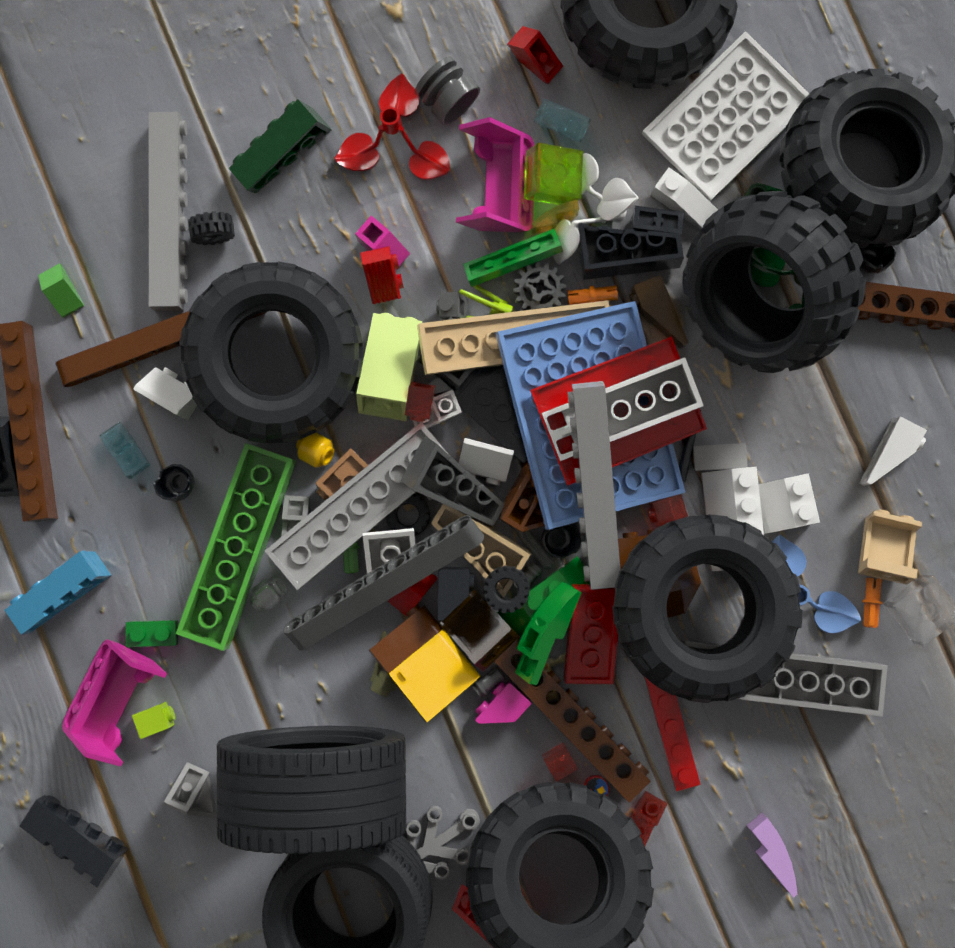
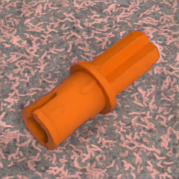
M866 578L865 600H862V603H864V627H878L880 605H883V602L880 601L883 579L876 578L874 580V578Z

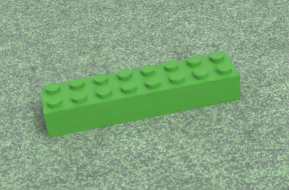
M245 443L176 631L177 635L222 651L230 648L297 461Z

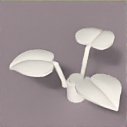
M588 153L582 154L576 162L570 176V187L573 193L577 195H582L587 190L590 194L601 200L597 207V213L600 215V218L574 220L572 223L569 220L563 219L557 224L555 231L563 252L553 255V258L559 265L568 259L578 247L580 240L579 230L576 228L578 223H606V221L620 223L625 219L627 210L639 199L628 184L620 178L610 180L605 186L602 195L593 190L591 185L598 180L599 167L594 157Z

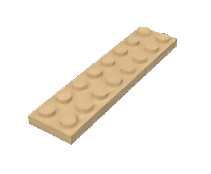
M609 301L419 323L417 331L425 375L503 365L495 335L496 332L609 307Z

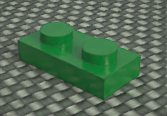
M178 620L125 622L126 647L178 645V635L176 634Z

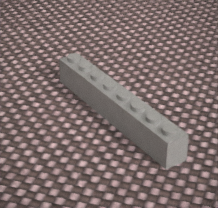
M149 112V307L154 311H184V304L188 302L187 289H184V279L188 278L187 265H184V255L188 253L187 241L184 240V231L188 229L187 217L184 216V207L188 205L187 194L184 192V183H187L188 180L187 170L184 168V159H187V146L184 144V136L187 135V123L178 112Z
M603 381L572 384V392H568L569 408L574 407L575 416L570 418L571 433H576L577 443H572L573 458H578L579 468H574L576 484L581 483V493H577L578 508H583L584 516L579 518L580 533H585L586 542H581L582 557H587L588 566H583L584 579L590 582L591 589L613 588L620 571L605 384Z

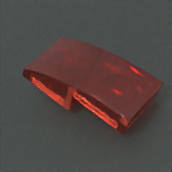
M644 791L630 815L641 831L640 837L644 846H646L654 826L658 825L668 804L647 791Z

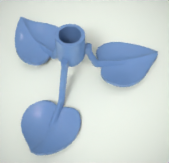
M782 535L777 536L772 542L776 543L787 556L786 561L791 571L797 577L804 572L807 562L803 551ZM800 585L799 604L802 606L808 602L813 608L817 609L814 614V620L821 630L827 633H838L861 621L856 607L842 594L834 591L824 592L819 596L818 604H816L810 597L809 590L805 586Z

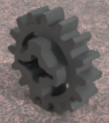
M536 262L533 269L530 265L526 266V273L521 270L519 271L518 275L521 279L514 280V284L519 287L513 289V294L519 295L515 300L516 304L523 302L522 311L527 308L533 310L550 308L553 305L555 307L561 306L558 299L565 298V294L561 291L565 290L567 286L566 284H560L564 276L556 275L557 267L549 270V263H546L543 268L540 267L539 262ZM540 274L538 277L534 279H529V277L532 275ZM548 277L552 279L555 286L550 285ZM538 285L543 286L541 294L536 293ZM523 290L529 293L532 298L531 302L526 298ZM545 299L551 300L546 304H540V302Z

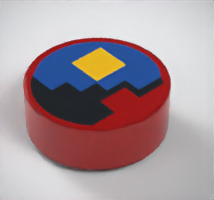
M592 775L585 780L584 785L588 789L599 794L604 793L608 796L609 785L602 776Z

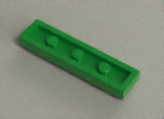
M554 228L464 263L463 266L470 286L473 287L561 253L563 249Z

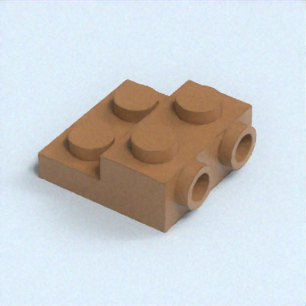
M350 448L315 483L319 488L316 491L317 494L326 501L366 468L368 464Z

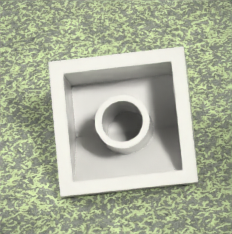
M155 367L133 388L135 391L186 420H189L197 407L186 382L183 384L176 379L178 374L166 367L163 371Z
M464 438L459 464L475 478L476 476L486 478L485 483L499 486L500 482H506L514 450Z
M809 473L758 484L764 534L820 522Z
M414 528L363 533L367 574L414 546Z

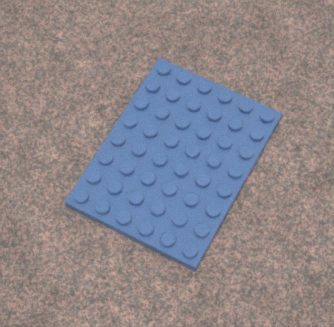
M636 301L495 333L546 530L578 522L579 518L584 517L583 508H578L577 493H581V483H573L567 486L530 390L647 346ZM641 396L639 403L643 406L647 405L648 398ZM673 443L612 467L615 511L685 493Z

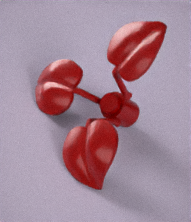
M403 73L395 77L380 96L379 108L381 110L380 120L382 125L378 126L379 131L376 141L373 143L372 138L365 133H354L345 139L339 152L334 157L339 165L348 170H369L380 159V155L375 148L379 146L383 132L385 131L391 135L399 132L411 151L415 153L409 159V167L414 176L419 179L430 180L444 176L450 171L448 155L439 144L433 141H424L417 150L404 131V127H402L400 116H411L419 107V98L415 94V88L409 83Z

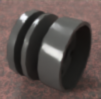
M451 56L445 57L433 65L423 75L415 88L416 96L421 100L423 99V103L426 106L433 105L432 113L444 125L452 123L464 114L480 93V87L468 75L462 76L463 69L457 65V62Z

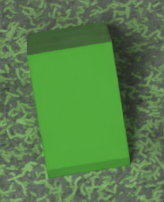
M60 263L38 275L42 292L61 317L64 318L85 306Z

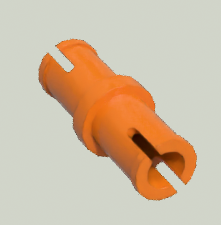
M591 285L587 289L567 290L569 305L607 300L618 301L617 285L596 288L594 285Z

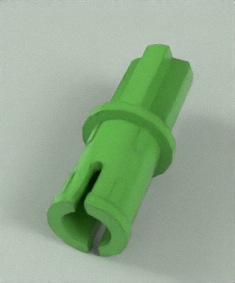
M357 542L343 552L344 572L347 574L359 572L358 549H360V546H357Z

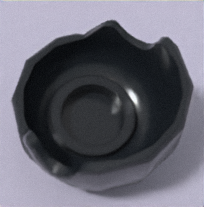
M869 244L866 248H859L863 257L860 268L867 273L878 274L885 271L894 262L896 257L894 246L877 248V246L871 247Z
M171 464L161 469L158 479L153 482L155 492L163 500L178 502L190 495L195 480L191 470L181 464Z
M573 524L549 530L545 528L541 534L543 549L550 556L561 559L577 553L582 542L580 531Z

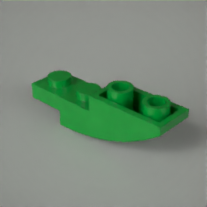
M565 582L556 587L535 612L516 648L522 652V656L515 673L529 684H538L556 638H564L582 593Z

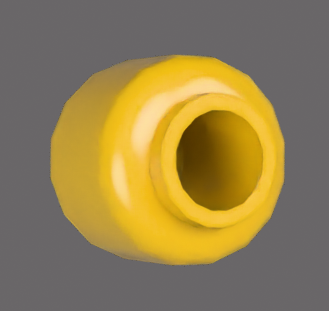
M317 432L297 441L298 458L312 467L320 468L323 465L326 466L334 456L331 440Z

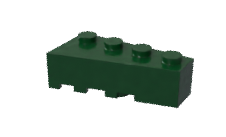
M299 99L292 101L285 107V112L279 118L272 120L268 124L267 130L261 136H257L251 141L250 147L244 153H240L233 159V164L228 169L247 191L259 192L280 174L279 168L281 166L291 165L297 160L300 150L310 149L316 144L314 139L323 132L327 135L332 130L312 107Z

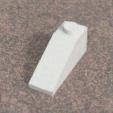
M671 168L666 170L651 193L653 198L669 209L684 212L683 219L699 230L702 229L705 221L718 210L687 179Z
M901 416L892 419L859 484L863 486L873 484L916 451H919L926 441L924 435L927 430Z

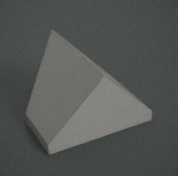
M187 762L163 805L185 815L217 818L209 777L210 772Z

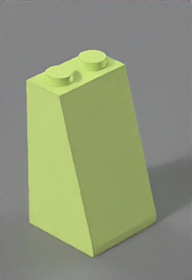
M373 313L361 377L356 393L358 413L407 421L420 347L417 325L422 323V321H418L413 317H394L389 313Z

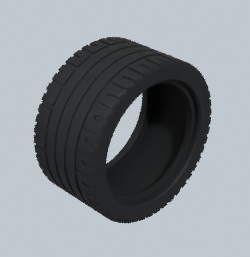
M303 726L257 730L222 738L217 743V838L221 843L236 849L274 854H313L354 850L382 844L398 838L405 832L407 827L405 736L398 731L374 727Z

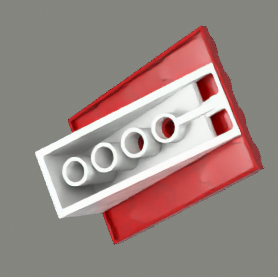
M672 336L530 390L567 486L576 483L574 468H579L578 458H573L572 443H577L576 433H571L570 418L575 417L574 407L569 408L568 392H572V384L603 381L605 384L612 467L707 429L700 411V407L704 406L686 358L680 359ZM641 396L648 398L647 405L643 406L639 403Z

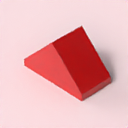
M430 574L390 598L388 602L408 617L406 613L420 602L438 578L434 574Z

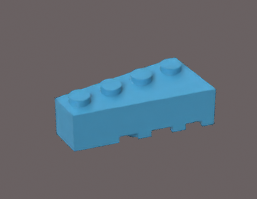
M79 551L63 565L53 570L45 579L30 587L31 590L26 594L18 595L10 601L11 605L4 611L21 635L29 634L112 575L95 551Z

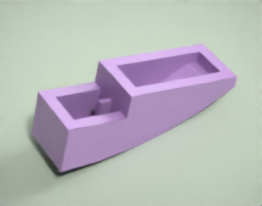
M761 813L747 825L762 844L755 852L794 898L798 894L796 878L789 854L777 830L769 819Z

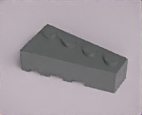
M425 435L401 479L412 490L491 526H494L505 505L438 444Z

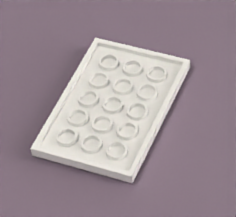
M745 31L643 130L642 135L711 201L786 128L793 113L809 93Z

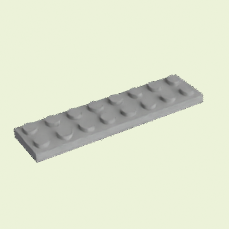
M422 422L265 550L266 554L296 590L303 587L363 537V533L369 532L416 492L403 483L401 479L424 435L446 452Z

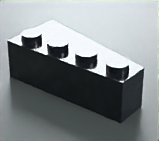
M44 795L36 799L21 822L20 827L42 845L49 846L51 844L54 847L53 851L60 859H70L74 862L75 866L73 869L80 875L84 872L89 874L93 878L90 883L98 888L113 874L128 848L123 846L124 843L115 836L110 837L103 833V829L99 825L83 820L81 814L77 811L61 806V802L57 798Z

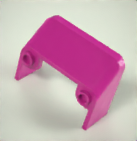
M491 117L459 125V130L475 137V153L486 161L485 206L474 208L472 215L456 217V223L478 231H529L533 225L535 144L533 139L528 134Z
M108 639L100 645L64 717L62 729L84 757L121 767L123 761L114 752L122 740L120 729L116 725L137 683L145 684L154 675L165 678L167 673L152 659Z

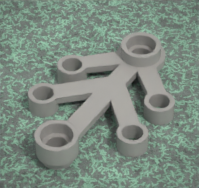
M431 806L427 811L428 824L424 845L417 849L421 859L428 855L454 859L458 864L466 865L470 856L468 849L463 847L455 849L442 845L464 830H475L480 822L478 813L473 809L464 810L460 814V821L436 836L438 822L442 818V810L438 806ZM433 810H437L439 812V816L437 818H432L430 816V812ZM467 817H472L474 819V823L468 825L465 823V819ZM411 820L407 823L406 827L407 842H410L415 848L416 837L421 833V824L417 820ZM415 824L419 829L417 832H411L409 827ZM461 852L467 854V858L465 860H460L458 858V855ZM423 861L428 873L435 874L438 879L448 877L449 866L447 863L439 862L434 864ZM445 867L447 871L445 874H439L437 869Z

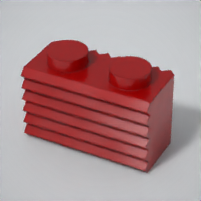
M389 246L361 252L362 266L372 304L385 303L396 298L400 299L399 289L404 288L401 274H396L395 269H399L397 255H391Z

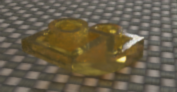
M578 200L558 205L542 214L532 223V234L538 233L539 235L556 228L558 219L560 221L563 219L573 220L574 216H578L579 213Z

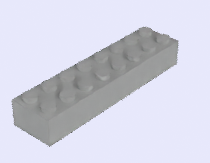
M680 639V642L686 647L696 650H709L723 645ZM792 653L788 662H784L775 672L776 677L762 688L758 687L746 693L745 697L739 699L883 717L888 665Z

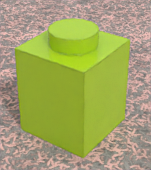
M167 702L132 715L140 739L175 725L173 721L175 720L174 710L171 706L167 705Z

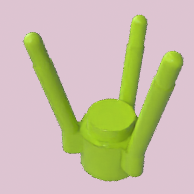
M479 285L474 286V288L495 301L494 303L463 289L459 290L460 294L490 307L489 315L512 311L513 306L509 305L508 301L500 299Z

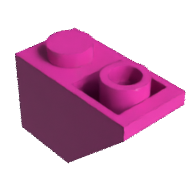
M372 215L355 233L357 241L368 251L389 246L391 255H397L399 267L410 255L398 239Z
M509 680L506 684L501 682L492 691L495 696L488 703L484 700L475 710L477 713L475 721L479 724L515 722L532 704L531 700Z

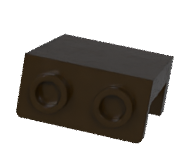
M476 590L469 593V596L439 623L441 628L451 636L467 654L472 663L482 672L519 638V635L489 606L487 601Z

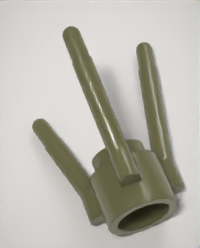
M386 631L382 632L381 640L386 637ZM376 660L374 672L370 679L373 682L370 689L381 696L388 697L391 691L396 690L397 686L386 672L381 671L379 674L380 664Z

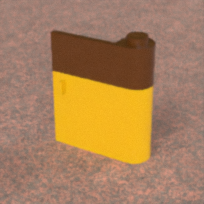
M417 604L406 613L409 617L407 620L369 649V651L427 723L481 675L446 631L441 628L427 607L424 605L420 608Z

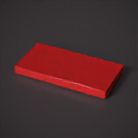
M572 584V587L582 593L568 626L563 681L565 684H614L618 633L613 621L612 609L615 588L591 589L590 585Z

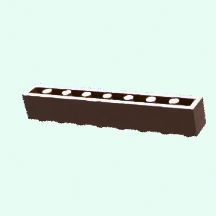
M24 321L0 324V349L23 522L33 523L58 519L33 326Z

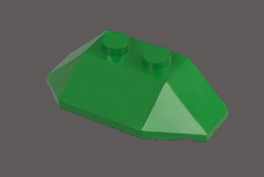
M576 556L533 586L522 608L512 613H502L501 611L497 613L518 635H523L535 612L562 582L570 586L572 584L590 585V582L584 579L583 563Z

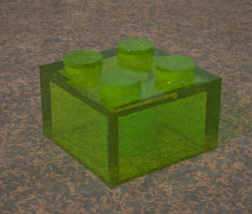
M537 143L528 149L525 162L524 199L569 206L580 200L582 193L583 150Z

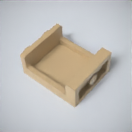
M875 510L865 517L858 574L905 585L916 580L918 569H914L912 566L916 532L922 527V522L914 520L911 516L891 515L886 510Z

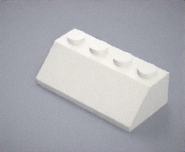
M757 467L701 473L706 515L728 516V518L746 522L761 530L764 535ZM711 565V571H722L719 567Z

